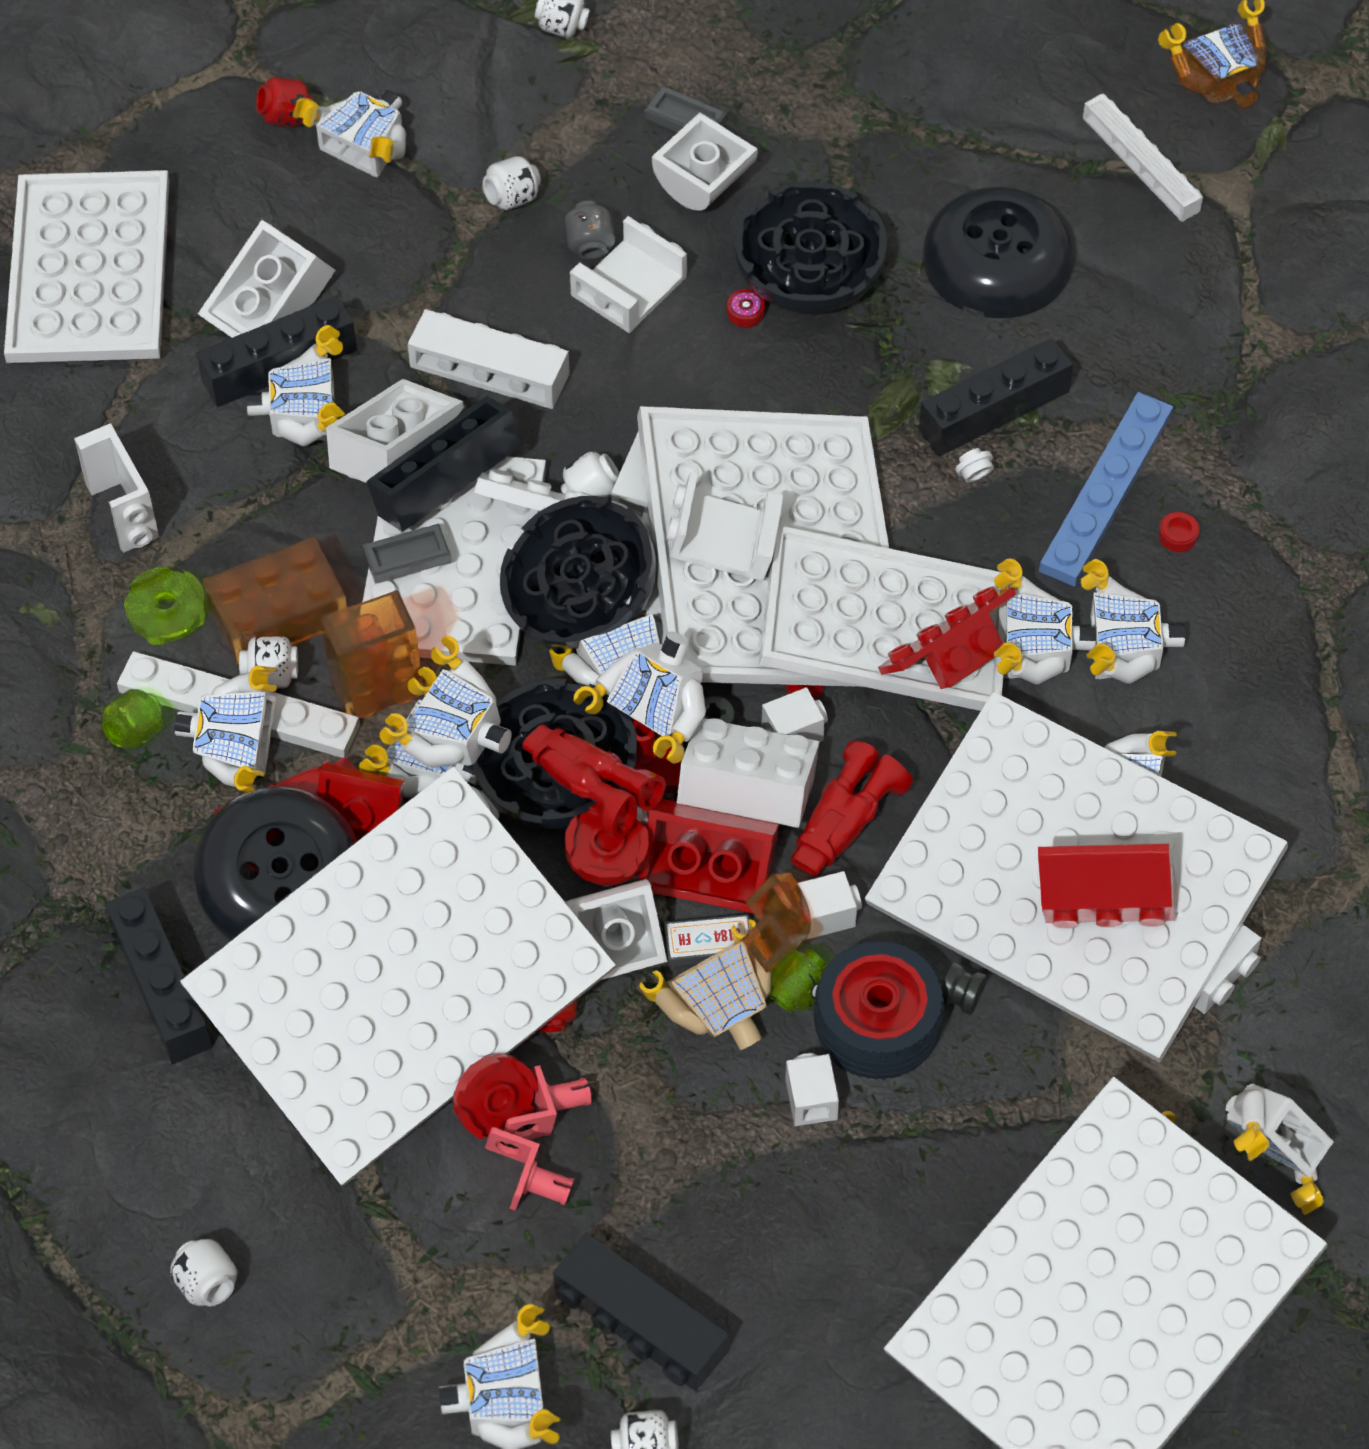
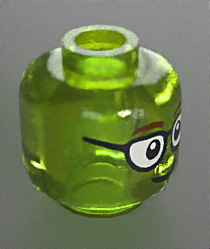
M792 949L786 951L772 967L770 998L791 1014L795 1010L801 1012L810 1010L814 1005L817 985L823 970L827 966L826 962L810 949H807L804 954Z

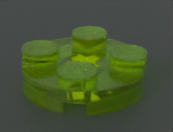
M155 567L138 575L129 586L130 592L127 595V599L125 597L124 600L127 620L132 629L140 636L145 637L152 645H163L166 642L181 639L202 626L205 622L206 600L204 590L199 580L188 571L183 570V573H180L178 571H171L170 567ZM161 599H165L167 602L175 601L171 608L158 609V601Z

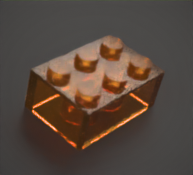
M315 536L202 579L208 607L237 666H239L240 650H248V643L253 637L283 636L289 639L292 646L349 623L346 596Z
M398 590L320 617L330 680L344 713L366 718L374 715L378 710L395 704L408 703L418 696L412 694L407 686L408 681L412 678H415L423 686L422 677L418 674L421 666L416 628Z

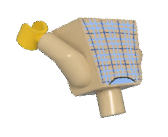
M752 919L748 920L751 932L745 935L739 934L736 931L735 925H733L731 928L733 944L666 982L659 971H653L652 973L659 981L658 985L653 989H647L640 982L639 987L648 1000L655 1002L672 1022L697 1035L708 1033L713 1037L729 1030L740 1050L751 1046L762 1039L751 1016L767 1007L765 999L771 993L772 963L762 942L758 939L756 922Z

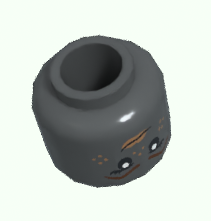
M582 201L576 204L575 208L565 216L566 240L571 252L585 260L599 259L607 255L608 250L615 243L613 218L610 210L604 206L597 205L595 201Z

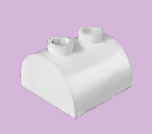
M699 113L652 156V166L658 181L673 199L689 209L699 211L706 209L756 161L758 149L707 116Z
M647 879L564 901L616 965V968L601 980L667 962L651 884Z

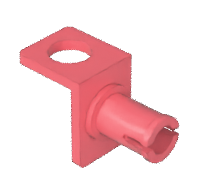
M540 1065L533 1066L532 1071L538 1083V1092L534 1090L533 1098L536 1113L508 1119L504 1131L528 1140L551 1135L557 1116L556 1111L591 1104L590 1087L584 1088L588 1084L586 1078H579V1080L550 1086L545 1081ZM528 1124H536L534 1127L528 1130L520 1132L516 1131L522 1126Z
M491 1128L485 1148L526 1163L509 1209L516 1211L521 1195H526L527 1191L565 1205L574 1178H568L538 1167V1162L534 1161L540 1145L539 1143L497 1128ZM500 1141L513 1144L518 1149L507 1147L500 1143Z

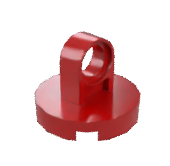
M598 804L590 806L589 811L582 813L578 818L576 815L570 821L565 833V855L572 870L584 880L598 885H617L632 879L643 868L648 856L649 837L645 825L642 826L641 822L636 819L632 829L625 836L615 838L603 828L602 808Z
M502 1053L484 1056L470 1065L459 1078L453 1094V1110L459 1123L475 1137L485 1140L484 1137H489L491 1128L504 1131L508 1119L534 1112L535 1107L531 1103L534 1098V1090L538 1092L537 1080L533 1071L515 1056Z

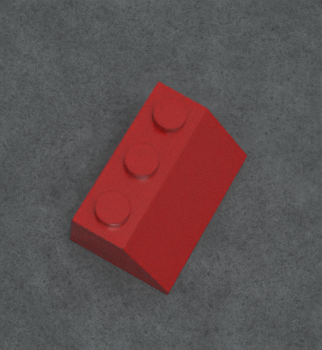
M661 799L657 806L649 811L647 823L649 852L645 864L639 872L638 881L647 879L651 884L652 893L760 915L773 866L780 824Z
M1169 844L1038 847L1041 906L1046 923H1052L1053 926L1058 928H1074L1078 926V923L1096 922V925L1100 927H1118L1122 922L1139 921V924L1143 926L1156 927L1164 925L1165 921H1175V870Z

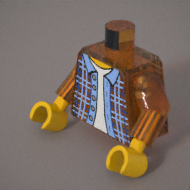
M1247 0L1240 2L1238 12L1242 18L1247 20V26H1244L1242 21L1185 42L1183 41L1186 37V31L1179 23L1171 26V33L1174 39L1170 37L1167 29L1159 34L1158 41L1161 47L1170 49L1172 52L1169 57L1182 86L1203 95L1210 103L1214 104L1234 98L1241 108H1246L1257 100L1258 93L1255 89L1258 87L1260 74L1264 71L1266 65L1263 23L1258 21V15L1265 7L1264 0H1254L1255 12L1248 9Z

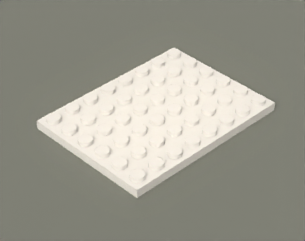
M640 406L637 420L652 542L657 561L656 575L664 638L666 633L676 632L689 639L690 643L684 658L701 668L703 672L702 682L858 686L759 665L769 568L764 580L760 581L669 557L672 541L666 539V534L671 516L678 517L679 509L672 508L678 484L685 486L690 471L698 472L695 487L696 493L757 509H762L768 491L782 494L784 498L779 525L889 548L868 417Z
M993 691L865 897V901L871 907L1161 1063L1286 852L1288 842ZM1132 844L1170 845L1175 870V921H1165L1164 925L1156 927L1143 926L1139 924V921L1122 922L1118 927H1100L1096 925V922L1078 923V926L1074 928H1058L1053 926L1052 923L1045 922L1041 906L1038 847Z
M453 766L180 982L343 1187L452 1100L459 1078L470 1065L484 1056L498 1053L508 1055L615 969L616 965Z
M1113 1077L895 1334L884 1350L1000 1449H1162L1327 1248V1243Z

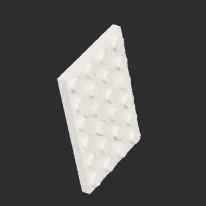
M168 170L18 175L4 347L6 363L160 359L169 198Z
M507 457L491 469L511 473L513 475L512 480L528 484V480L544 482L546 460ZM477 478L403 532L378 516L374 541L439 523L449 548L452 562L377 584L374 583L370 569H368L355 641L356 652L431 658V650L437 647L442 654L450 655L449 649L442 644L441 639L444 636H451L459 644L457 656L460 660L465 658L468 662L516 666L522 629L510 617L502 601L500 572L507 549L512 550L516 541L523 533L522 526L540 511L474 493Z
M778 525L773 557L769 566L759 665L981 711L993 691L1002 696L1003 674H1000L996 667L1002 660L999 657L992 658L952 687L940 689L925 657L900 672L881 675L878 666L890 659L888 653L894 648L905 643H910L911 645L918 640L916 634L919 631L934 624L941 625L947 621L944 615L949 611L962 605L968 607L974 603L972 597L979 591L994 586L996 591L1002 590L997 588L994 583L995 576L1001 572ZM1006 602L989 612L1003 643H1005Z

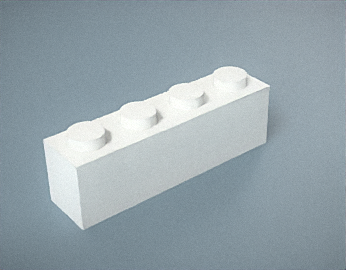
M425 309L408 342L411 368L550 409L554 408L570 375L568 351L553 344H542L525 339L518 334H508L491 329L481 323L474 324L460 320L447 313H436Z

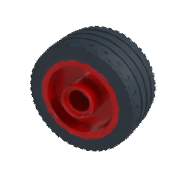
M884 941L863 942V944L859 943L856 946L849 947L847 950H843L841 954L836 955L835 959H832L829 965L826 966L815 993L814 1024L822 1049L825 1050L826 1055L829 1054L831 1060L837 1066L842 1067L846 1072L848 1071L850 1074L858 1075V1077L872 1078L874 1080L900 1077L903 1074H908L911 1070H915L923 1061H926L939 1039L944 1014L942 986L935 970L919 953H915L914 950L908 949L904 945L901 946L898 943L894 944Z

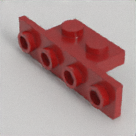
M991 586L979 591L972 597L974 603L968 607L962 605L949 611L944 615L947 621L941 625L934 624L919 631L916 634L918 638L916 642L911 645L910 643H905L891 650L888 653L890 659L878 666L881 675L904 671L925 657L940 689L952 687L994 658V652L1004 644L989 612L1016 595L1013 587L996 591L995 587Z

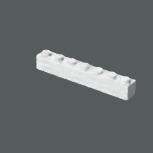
M1103 93L1085 103L1083 119L1181 222L1200 212L1203 199L1200 191L1194 188L1187 181L1185 175L1180 174L1172 162L1159 152L1157 146L1152 144L1144 136V133L1131 123L1129 117L1116 107L1114 101L1109 100Z

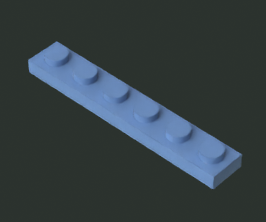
M1140 392L1136 394L1042 558L1039 572L1074 587L1076 586L1084 572L1083 566L1092 558L1170 420L1173 412L1172 405Z

